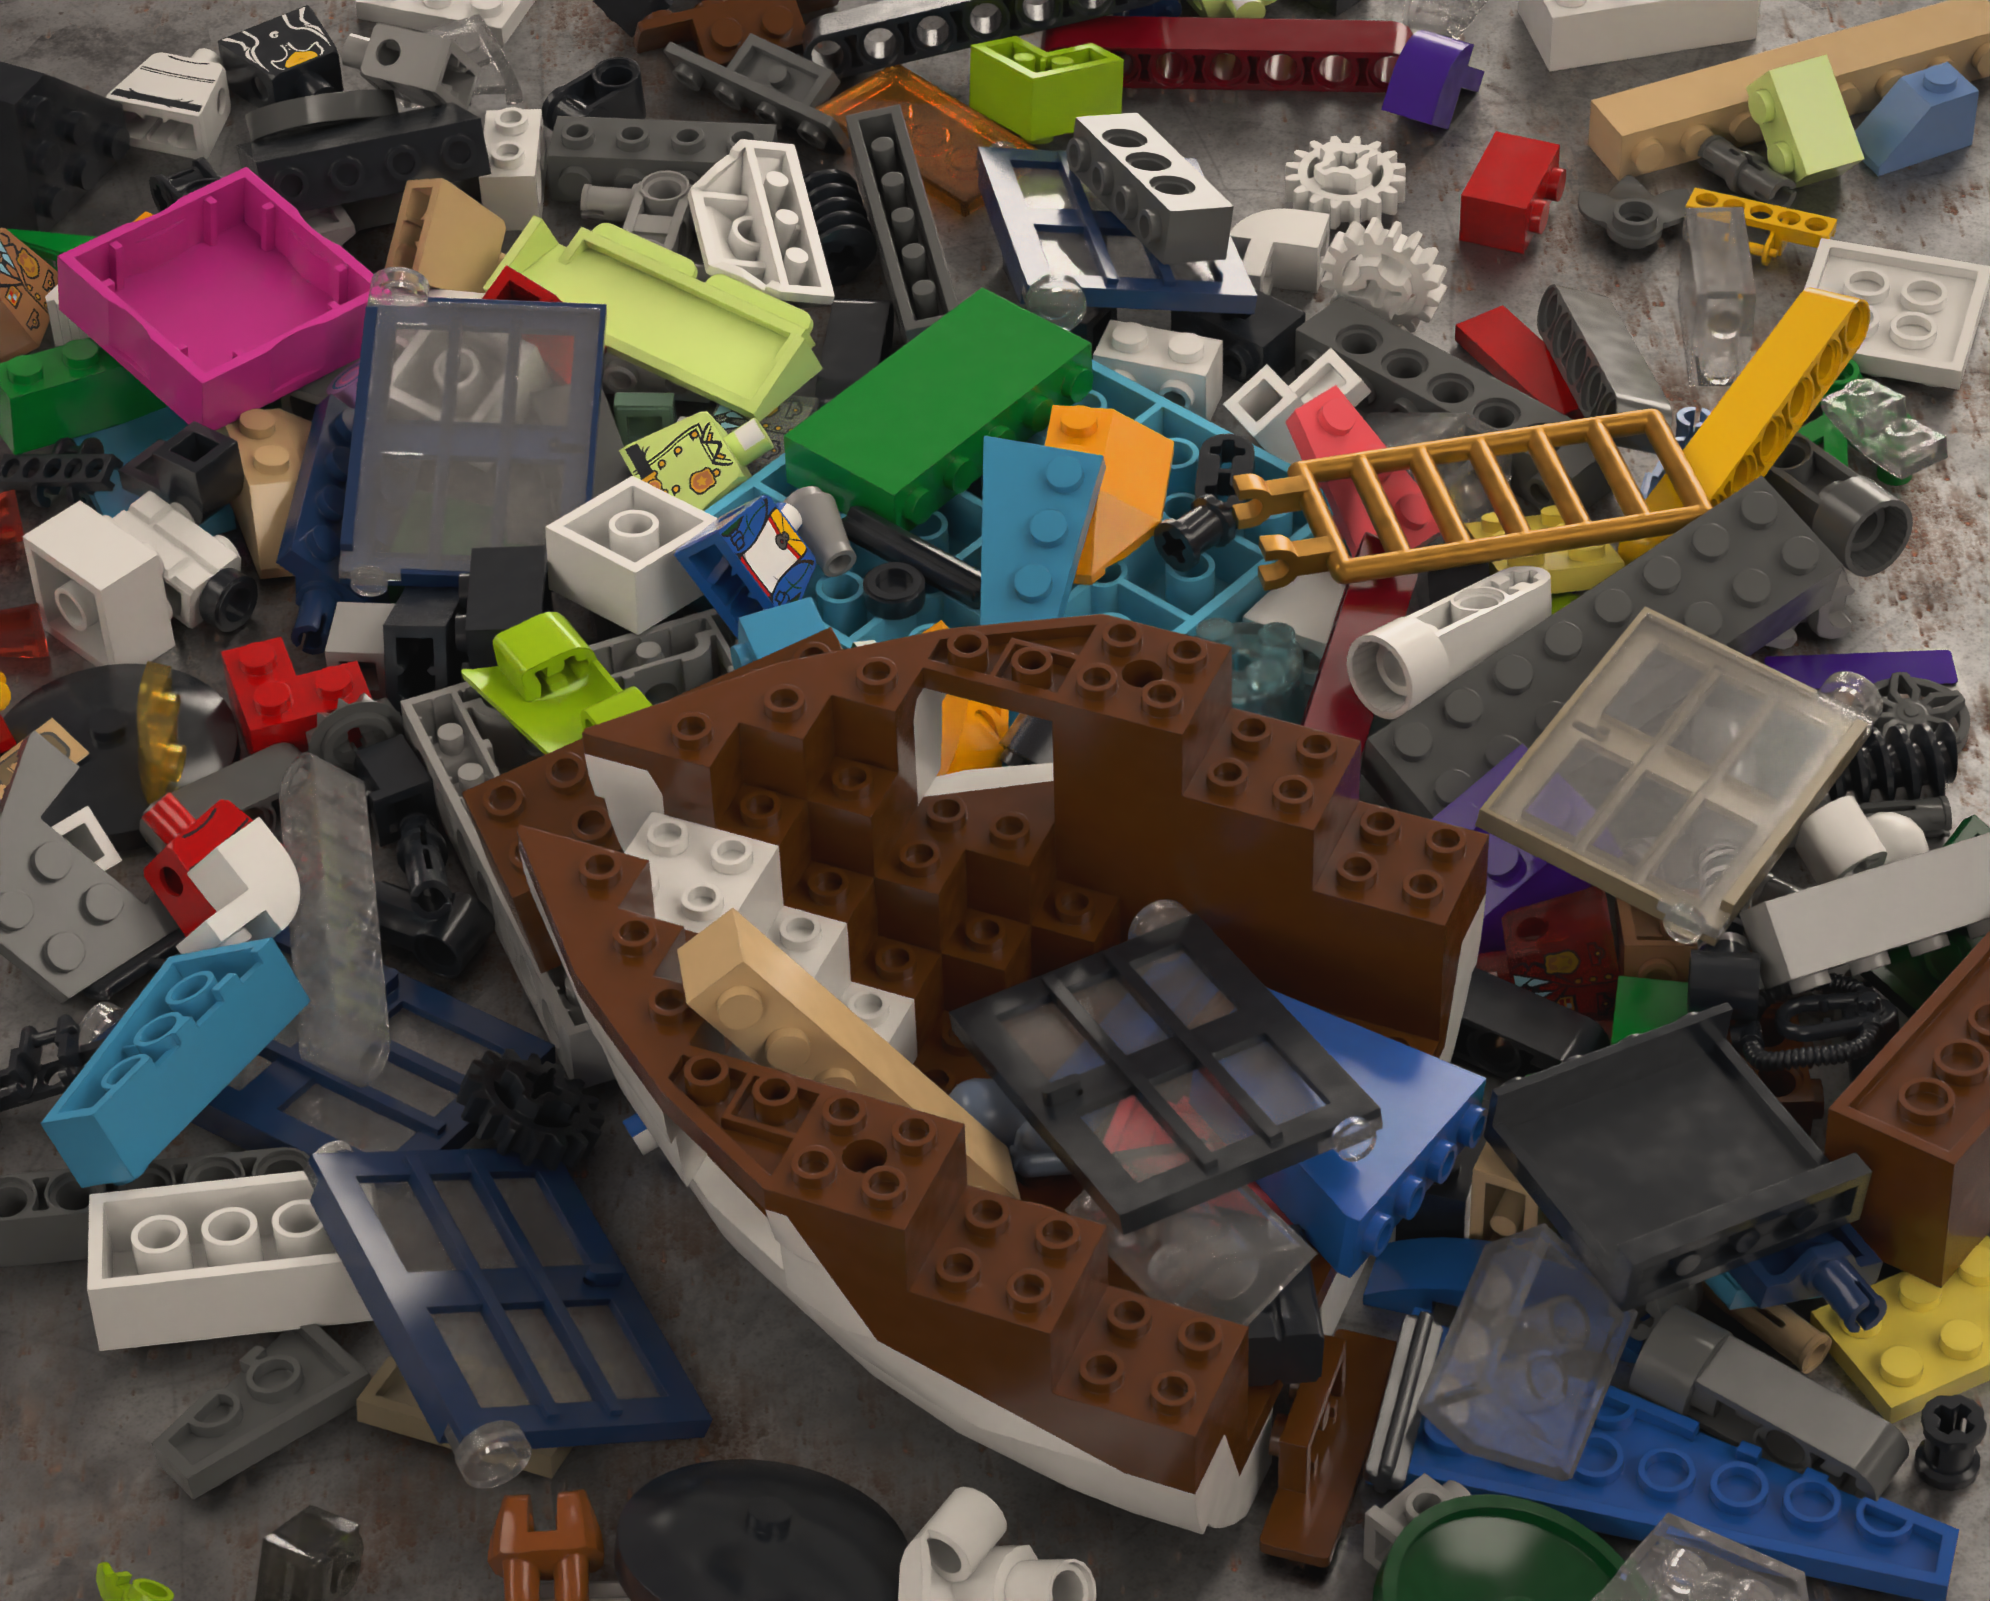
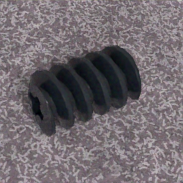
M838 169L822 170L819 172L811 171L803 174V179L832 287L844 285L853 280L859 272L865 270L875 259L877 252L875 237L872 233L856 180L849 173Z
M1940 722L1934 734L1932 728L1927 723L1915 724L1909 736L1901 725L1890 726L1885 734V738H1883L1881 732L1876 727H1871L1872 731L1868 739L1828 791L1831 802L1845 797L1848 791H1853L1858 804L1869 802L1871 792L1874 789L1879 790L1883 801L1895 800L1897 788L1904 787L1908 800L1920 799L1922 787L1925 785H1929L1933 797L1945 796L1948 784L1953 783L1956 778L1958 767L1957 743L1953 727L1949 722ZM1818 734L1816 741L1820 745L1826 737Z

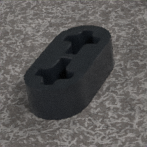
M1228 433L1212 436L1203 442L1198 461L1195 499L1203 494H1210L1218 499V496H1229L1227 502L1223 503H1225L1231 513L1232 505L1252 500H1239L1233 487L1234 475L1255 474L1254 445L1248 439L1240 435ZM1232 463L1231 469L1221 468L1222 464Z

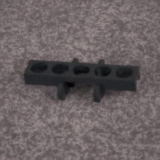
M69 437L60 438L56 442L51 454H4L0 462V489L3 491H31L33 503L40 508H48L51 505V500L44 496V491L51 495H59L61 488L67 487L66 497L71 506L78 501L86 504V499L79 496V491L86 495H94L95 491H113L115 484L110 481L113 470H119L123 467L124 463L114 454H104L102 442L95 437L86 438L81 446H77L75 441ZM10 468L17 470L13 476L7 478ZM30 470H38L35 475L28 478Z
M67 1014L60 1016L57 1021V1027L38 1033L33 1026L24 1027L21 1031L19 1047L11 1049L8 1068L0 1070V1089L8 1087V1089L0 1091V1112L64 1093L106 1038L80 1046V1027ZM55 1043L58 1047L57 1057L59 1060L42 1065L43 1046ZM58 1072L61 1081L49 1086L51 1077ZM37 1078L36 1085L33 1088L34 1079Z

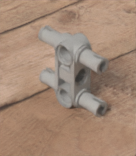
M671 170L651 173L644 177L642 181H639V183L633 184L632 188L584 184L580 201L581 218L583 220L623 221L622 229L687 257L694 234L696 233L687 197L693 185H690L685 175ZM695 264L698 270L696 279L706 282L711 276L706 273L704 264Z

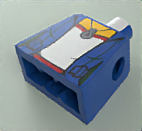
M761 495L720 516L674 553V556L737 639L739 617L801 600L816 567L814 554L798 534L802 526L800 513L792 505L784 502L775 503L771 497Z

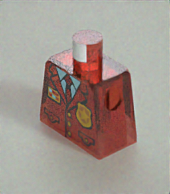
M1593 886L1510 910L1503 915L1501 921L1506 949L1478 954L1476 968L1581 1013L1594 1021L1614 1020L1617 982L1620 975L1605 891Z

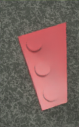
M1337 385L1295 409L1285 422L1302 460L1387 448ZM1406 470L1377 474L1412 549L1424 547L1441 536L1419 486ZM1352 478L1317 483L1319 488L1323 489L1334 514L1332 516L1342 540L1345 539L1354 558L1365 532L1377 535Z

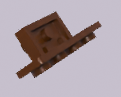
M704 0L692 9L673 13L671 10H659L647 15L642 21L637 23L633 44L636 53H643L664 48L669 42L681 44L694 40L699 55L727 67L749 34L752 33L786 50L799 54L803 53L802 34L805 29L801 14L838 5L839 0Z
M1338 1329L1334 1337L1324 1335L1322 1377H1319L1316 1382L1290 1384L1289 1401L1293 1402L1289 1414L1281 1412L1277 1414L1269 1440V1455L1279 1457L1278 1489L1259 1538V1549L1262 1553L1323 1568L1330 1565L1363 1472L1397 1341L1351 1330Z

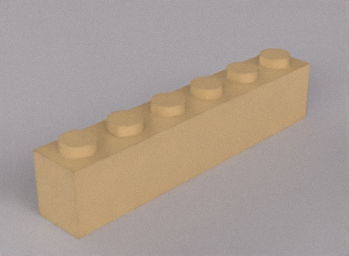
M731 908L677 949L686 1004L755 1063L964 1123L967 1185L1021 1200L1008 1147L734 908Z

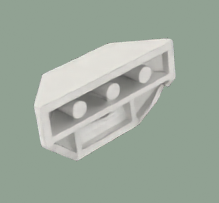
M740 139L731 148L727 156L718 161L690 188L687 196L706 273L710 276L724 274L797 308L807 309L832 305L835 295L795 145Z

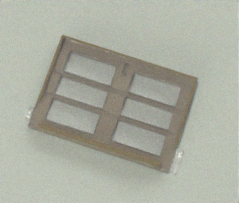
M1644 607L1480 808L1475 826L1662 920L1666 932L1675 941L1682 944H1693L1700 939L1715 946L1798 834L1804 820L1814 812L1868 739L1874 724L1882 714V697L1878 689L1867 678L1849 671L1836 672L1830 675L1820 689L1816 690L1648 607Z

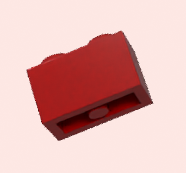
M1496 131L1461 194L1459 240L1524 254L1534 234H1542L1544 232L1551 201L1559 202L1564 191L1566 169L1559 168L1560 144Z

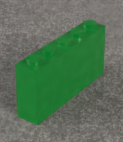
M982 287L784 435L787 483L798 489L807 486L819 487L823 492L829 493L835 498L838 510L846 515L851 507L863 506L910 532L916 526L925 523L934 512L957 494L966 491L975 480L983 475L984 436L1026 442L1034 434L1043 431L1049 425L1053 405L1072 406L1087 396L1092 390L1094 379L1092 372V343Z

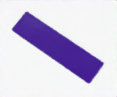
M1949 650L1768 656L1764 659L1765 665L1814 689L1868 687L1875 682L1890 678L1892 673L1907 672L1911 677L1927 679L1939 684H1955L1958 682L1952 653Z

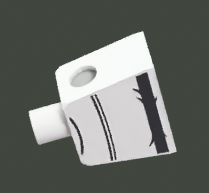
M206 48L198 49L191 58L163 52L152 54L106 96V98L123 105L126 128L130 134V146L192 159L209 158L231 110L226 70L223 67L222 60L215 52Z

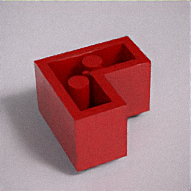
M282 637L253 642L245 646L221 651L230 706L248 756L271 745L286 742L298 747L310 761L307 754L309 746L305 732L317 727V712L332 713L337 709L338 698L351 704L363 692L372 699L358 661L329 666L321 670L296 676ZM354 727L347 732L350 742H354L356 748L362 746L360 742L362 736L359 728Z

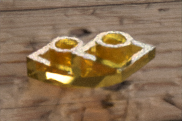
M147 661L138 693L137 751L142 789L147 803L152 804L164 796L169 781L179 782L185 766L187 748L184 745L178 744V715L181 697L179 694L172 693V667Z

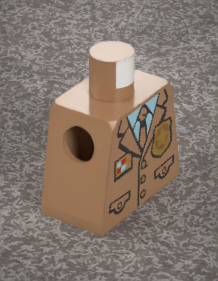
M0 228V363L9 361L19 355H25L40 347L50 321L45 296L58 284V271L6 228Z

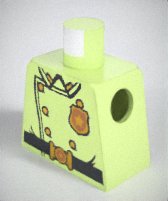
M706 411L698 412L628 444L620 449L619 452L634 477L705 511L752 477L747 465L773 449L774 445L755 417L727 434L724 428Z

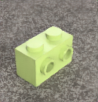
M1827 54L1769 70L1746 87L1749 96L1748 107L1753 120L1759 124L1768 148L1767 160L1769 167L1796 183V188L1840 176L1865 159Z

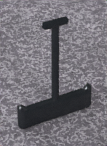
M180 928L176 929L83 989L84 995L93 1000L109 1001L111 996L151 970H159L168 957L179 953L176 946L186 936Z

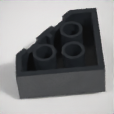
M0 61V228L50 232L59 221L65 218L67 213L89 190L95 187L97 182L130 149V134L126 128L123 105L121 103L48 74Z

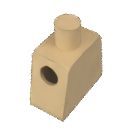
M443 178L408 180L381 281L388 285L486 293L483 289L484 285L506 255L501 252L506 232L504 220Z

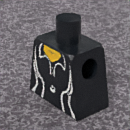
M308 5L218 40L220 59L226 70L228 88L257 108L290 99L343 92L344 90L337 48Z

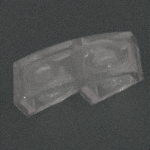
M1865 378L1851 381L1843 389L1821 399L1823 412L1845 438L1870 460L1901 480L1948 458L1946 436L1920 424L1916 420L1908 418L1906 397L1879 384L1875 380Z

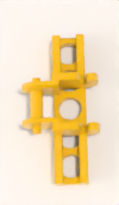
M1696 187L1685 208V219L1729 228L1728 238H1725L1723 246L1728 247V258H1733L1737 251L1761 256V263L1764 266H1768L1772 257L1781 256L1788 242L1818 248L1821 238L1830 239L1831 236L1834 237L1837 227V219ZM1755 212H1765L1769 214L1770 217L1765 219H1759L1752 216L1751 214ZM1744 225L1769 230L1770 234L1765 244L1743 240Z

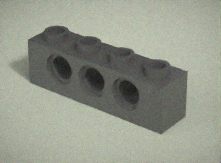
M1138 113L1076 117L1074 136L1067 145L1069 169L1163 265L1226 260L1234 206Z

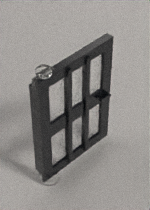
M1158 900L1144 907L1131 923L1128 941L949 1011L954 1034L1123 1236L1331 1149H1334L1345 1161H1359L1373 1150L1377 1140L1376 1131L1383 1128L1381 1108L1213 930L1197 914L1192 915L1181 903L1175 900Z

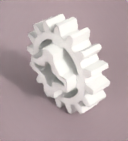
M1331 136L1330 142L1322 145L1313 140L1310 142L1309 152L1296 150L1293 162H1286L1285 200L1293 202V209L1330 214V229L1334 230L1340 226L1341 222H1349L1351 224V222L1357 221L1361 224V222L1366 220L1371 221L1372 217H1378L1381 222L1382 213L1395 215L1397 213V204L1405 201L1406 166L1405 163H1397V152L1395 150L1381 153V142L1379 141L1369 145H1361L1360 136H1354L1350 143H1342L1337 136Z
M1372 217L1366 230L1359 222L1353 221L1346 233L1338 231L1320 266L1326 271L1321 281L1322 287L1335 289L1329 301L1330 304L1341 296L1398 327L1402 324L1411 333L1417 330L1421 320L1427 323L1431 321L1447 290V286L1441 283L1447 273V269L1445 266L1433 264L1439 252L1436 247L1422 249L1419 246L1422 233L1417 231L1409 237L1403 235L1402 224L1399 221H1395L1390 230L1383 229L1378 217ZM1358 255L1356 260H1351L1353 257ZM1412 293L1417 294L1414 297L1410 298Z

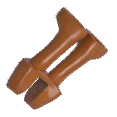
M584 1489L558 1492L557 1514L555 1517L556 1530L536 1531L530 1494L504 1495L490 1538L487 1562L493 1572L503 1578L505 1601H540V1581L554 1580L555 1601H590L589 1576L590 1573L597 1572L604 1565L605 1552L602 1533L590 1498Z

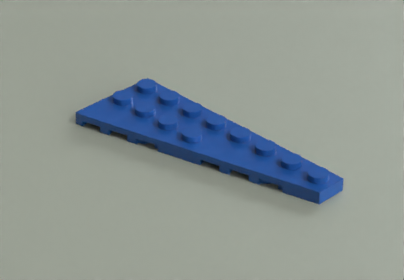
M1414 1307L1411 1315L1419 1316L1421 1311L1432 1313V1311ZM1442 1325L1443 1336L1405 1485L1400 1491H1403L1423 1473H1426L1441 1485L1448 1480H1454L1463 1485L1471 1495H1507L1543 1504L1564 1513L1595 1532L1923 1601H1946L1959 1529L1882 1497H1879L1876 1502L1867 1497L1861 1499L1841 1491L1829 1482V1475L1809 1467L1806 1468L1803 1474L1762 1458L1763 1448L1742 1440L1740 1445L1735 1447L1699 1432L1700 1422L1607 1383H1604L1603 1387H1599L1592 1383L1586 1385L1564 1376L1557 1370L1556 1362L1537 1354L1532 1361H1528L1492 1346L1493 1336L1474 1328L1468 1336Z

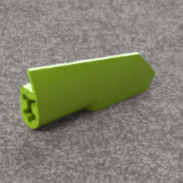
M558 612L539 614L497 634L493 639V647L498 666L461 670L463 679L545 755L582 739V732L588 727L652 706L637 687L631 686L623 690L565 616Z

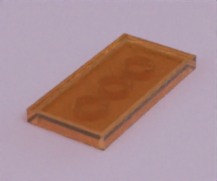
M901 64L886 67L815 108L833 117L849 139L845 115L900 104L926 193L964 217L985 206L978 187L980 161L977 156L978 147L1039 150ZM1013 168L1019 185L1044 171L1031 170L1030 168Z

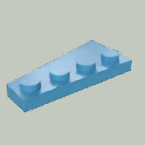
M984 436L980 625L1062 618L1064 616L1106 470L1103 455Z

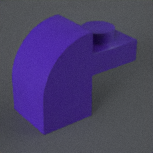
M1426 30L1417 31L1407 41L1398 57L1381 110L1449 130L1461 87L1479 92L1485 71L1468 66L1474 44Z

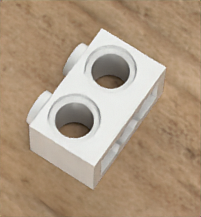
M516 107L502 110H486L484 138L491 174L479 177L482 205L504 220L506 231L524 230L534 215L542 218L547 157L542 110Z

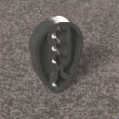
M372 89L334 92L290 99L253 110L245 115L250 141L254 142L396 114L399 111L394 90Z

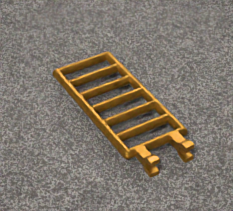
M1643 409L1294 462L1289 466L1287 471L1288 477L1265 481L1262 477L1255 474L1233 476V487L1238 499H1252L1246 503L1232 505V515L1238 530L1258 526L1268 520L1271 515L1302 510L1314 538L1291 541L1283 535L1259 536V548L1265 562L1278 560L1275 563L1258 566V577L1264 591L1285 587L1293 582L1297 576L1328 571L1333 580L1338 584H1351L1670 535L1713 508L1664 415L1657 409ZM1646 434L1684 507L1651 512L1613 439ZM1588 443L1625 516L1591 521L1554 447ZM1529 451L1565 525L1531 530L1495 456ZM1470 460L1505 535L1471 539L1436 465ZM1411 469L1446 544L1411 549L1377 474ZM1352 478L1385 553L1350 558L1317 483Z

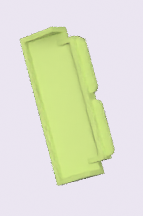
M534 215L483 287L485 292H487L507 265L555 294L562 302L607 304L605 337L607 352L750 419L755 417L759 422L823 369L812 351V348L816 345L810 336L813 329V320L806 311L724 274L713 275L706 282L696 279L698 270L691 259L611 223H601L592 231L581 227L569 245L565 247L557 242L544 220Z

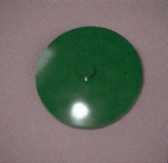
M1479 1494L1456 1497L1440 1502L1416 1516L1402 1530L1384 1557L1376 1576L1372 1601H1651V1599L1625 1560L1608 1543L1580 1522L1560 1511L1527 1499L1507 1495Z

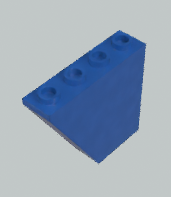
M1267 988L1381 1108L1382 1117L1372 1120L1370 1126L1358 1130L1350 1121L1342 1123L1335 1128L1331 1138L1317 1143L1319 1155L1255 1181L1294 1225L1299 1224L1305 1230L1306 1239L1337 1273L1351 1278L1370 1255L1378 1257L1382 1254L1391 1238L1393 1229L1402 1218L1411 1220L1421 1206L1425 1192L1434 1182L1442 1184L1448 1178L1456 1157L1464 1147L1474 1148L1484 1133L1488 1109L1482 1107L1487 1078ZM1267 1041L1218 1060L1276 1125L1326 1105ZM1196 1069L1190 1110L1223 1147L1255 1135L1253 1130Z

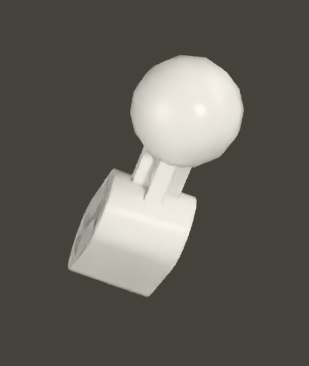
M1849 795L1824 805L1805 819L1795 844L1798 854L1817 885L1929 851L1923 830L1911 818L1894 812H1878L1866 818L1854 796Z

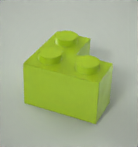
M1018 36L971 45L969 108L989 118L992 124L1005 127L1020 135L1024 142L1047 144L1054 140V136L1074 133L1076 117L1122 114L1124 59L1094 43L1046 52Z

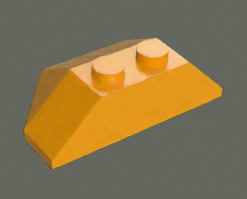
M1053 405L1044 446L1103 455L1106 465L1073 584L1092 585L1105 575V568L1126 558L1154 536L1155 527L1162 522L1174 455V441L1114 409L1090 408L1083 405Z

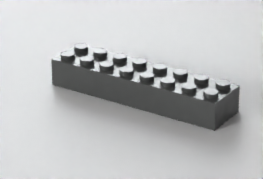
M1761 475L1368 737L1360 773L1391 809L1432 819L1523 743L1529 749L1644 607H1648L1749 657L1830 602L1843 564ZM1654 654L1603 718L1633 733H1637L1687 699L1702 681L1703 677ZM1577 750L1556 777L1563 783L1598 758Z

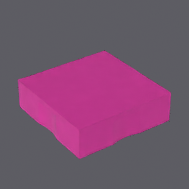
M247 167L181 197L171 206L155 215L126 223L57 256L59 310L188 425L195 421L215 431L240 419V415L250 409H260L359 359L366 306H369L370 302L372 306H378V308H392V289L340 245L316 232L306 223L293 205Z

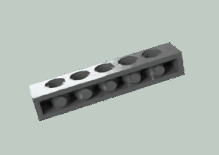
M1341 296L1296 329V376L1299 377L1328 349L1332 348L1372 391L1355 408L1420 443L1573 420ZM1588 443L1554 447L1586 510L1612 491ZM1529 451L1495 456L1515 495L1540 509L1555 505ZM1470 460L1456 462L1475 472Z

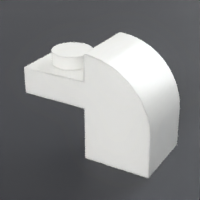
M1298 209L1265 210L1244 218L1230 231L1231 238L1255 289L1267 295H1270L1272 287L1311 293L1318 292L1325 272L1320 266L1329 248L1330 214Z
M1330 348L1289 386L1266 364L1225 401L1223 405L1265 451L1292 464L1302 461L1285 423L1295 409L1337 385L1354 407L1372 391Z
M260 817L218 845L187 873L192 882L217 912L182 940L176 948L181 954L259 939L274 938L294 918L300 901V883L296 868L285 848Z

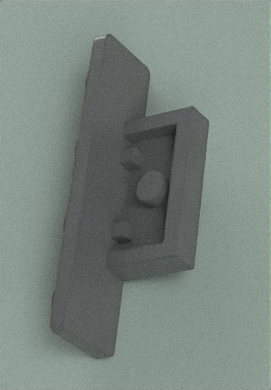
M752 33L749 34L727 67L673 42H669L663 50L675 67L672 72L673 75L688 88L699 91L701 87H705L713 91L715 96L727 106L735 110H741L743 106L754 110L762 121L766 124L776 125L778 130H782L784 125L796 130L803 140L818 149H824L828 145L845 153L850 146L849 139L833 117L821 112L841 83L834 71Z

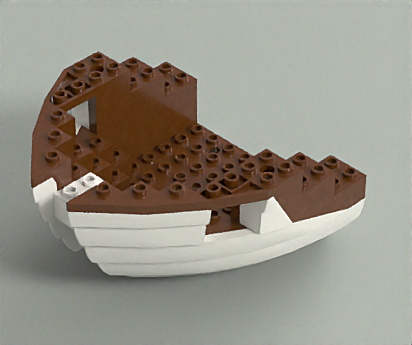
M1106 614L947 628L779 662L584 729L582 732L584 754L595 796L605 798L610 821L624 853L519 825L517 835L523 869L532 896L567 973L592 1033L601 1044L622 1092L686 1187L689 1185L723 1236L744 1258L831 1336L870 1374L956 1432L1068 1488L1129 1512L1199 1534H1204L1207 1526L1224 1528L1237 1523L1247 1516L1272 1463V1455H1269V1440L1273 1423V1406L1284 1384L1281 1380H1275L1273 1385L1248 1387L1249 1326L1214 1316L1223 1314L1221 1303L1208 1304L1204 1264L1205 1260L1217 1259L1218 1235L1221 1234L1223 1229L1256 1227L1259 1232H1263L1267 1227L1266 1225L1258 1221L1215 1211H1201L1192 1207L1123 1236L1072 1174L1024 1178L1017 1172H1014L1021 1200L967 1185L964 1123L755 1063L686 1004L677 949L731 908H734L949 1096L956 1085L965 1080L973 1078L992 1079L952 1031L949 1011L1197 914L1267 988L1451 1063L1472 972L1477 963L1486 899L1489 834L1359 801L1360 740L1232 708V646ZM946 694L1052 721L1053 763L972 769L936 776L941 767L942 701ZM1166 957L1138 967L1135 971L1146 980ZM1115 977L1072 994L1101 1028L1108 1023L1131 997ZM1222 994L1193 1028L1228 1015L1238 1009ZM1053 1002L1001 1022V1025L1050 1082L1055 1081L1089 1044ZM1195 1070L1154 1086V1088L1173 1109L1178 1110L1184 1102L1191 1103ZM1119 1111L1097 1135L1104 1145ZM1028 1202H1033V1203L1042 1204V1205L1051 1207V1208H1053V1209H1055V1210H1052V1209H1049V1208H1045V1207H1042V1206H1039V1205H1035V1204H1032V1203H1028ZM1306 1239L1324 1335L1332 1336L1367 1260L1351 1278L1337 1273Z

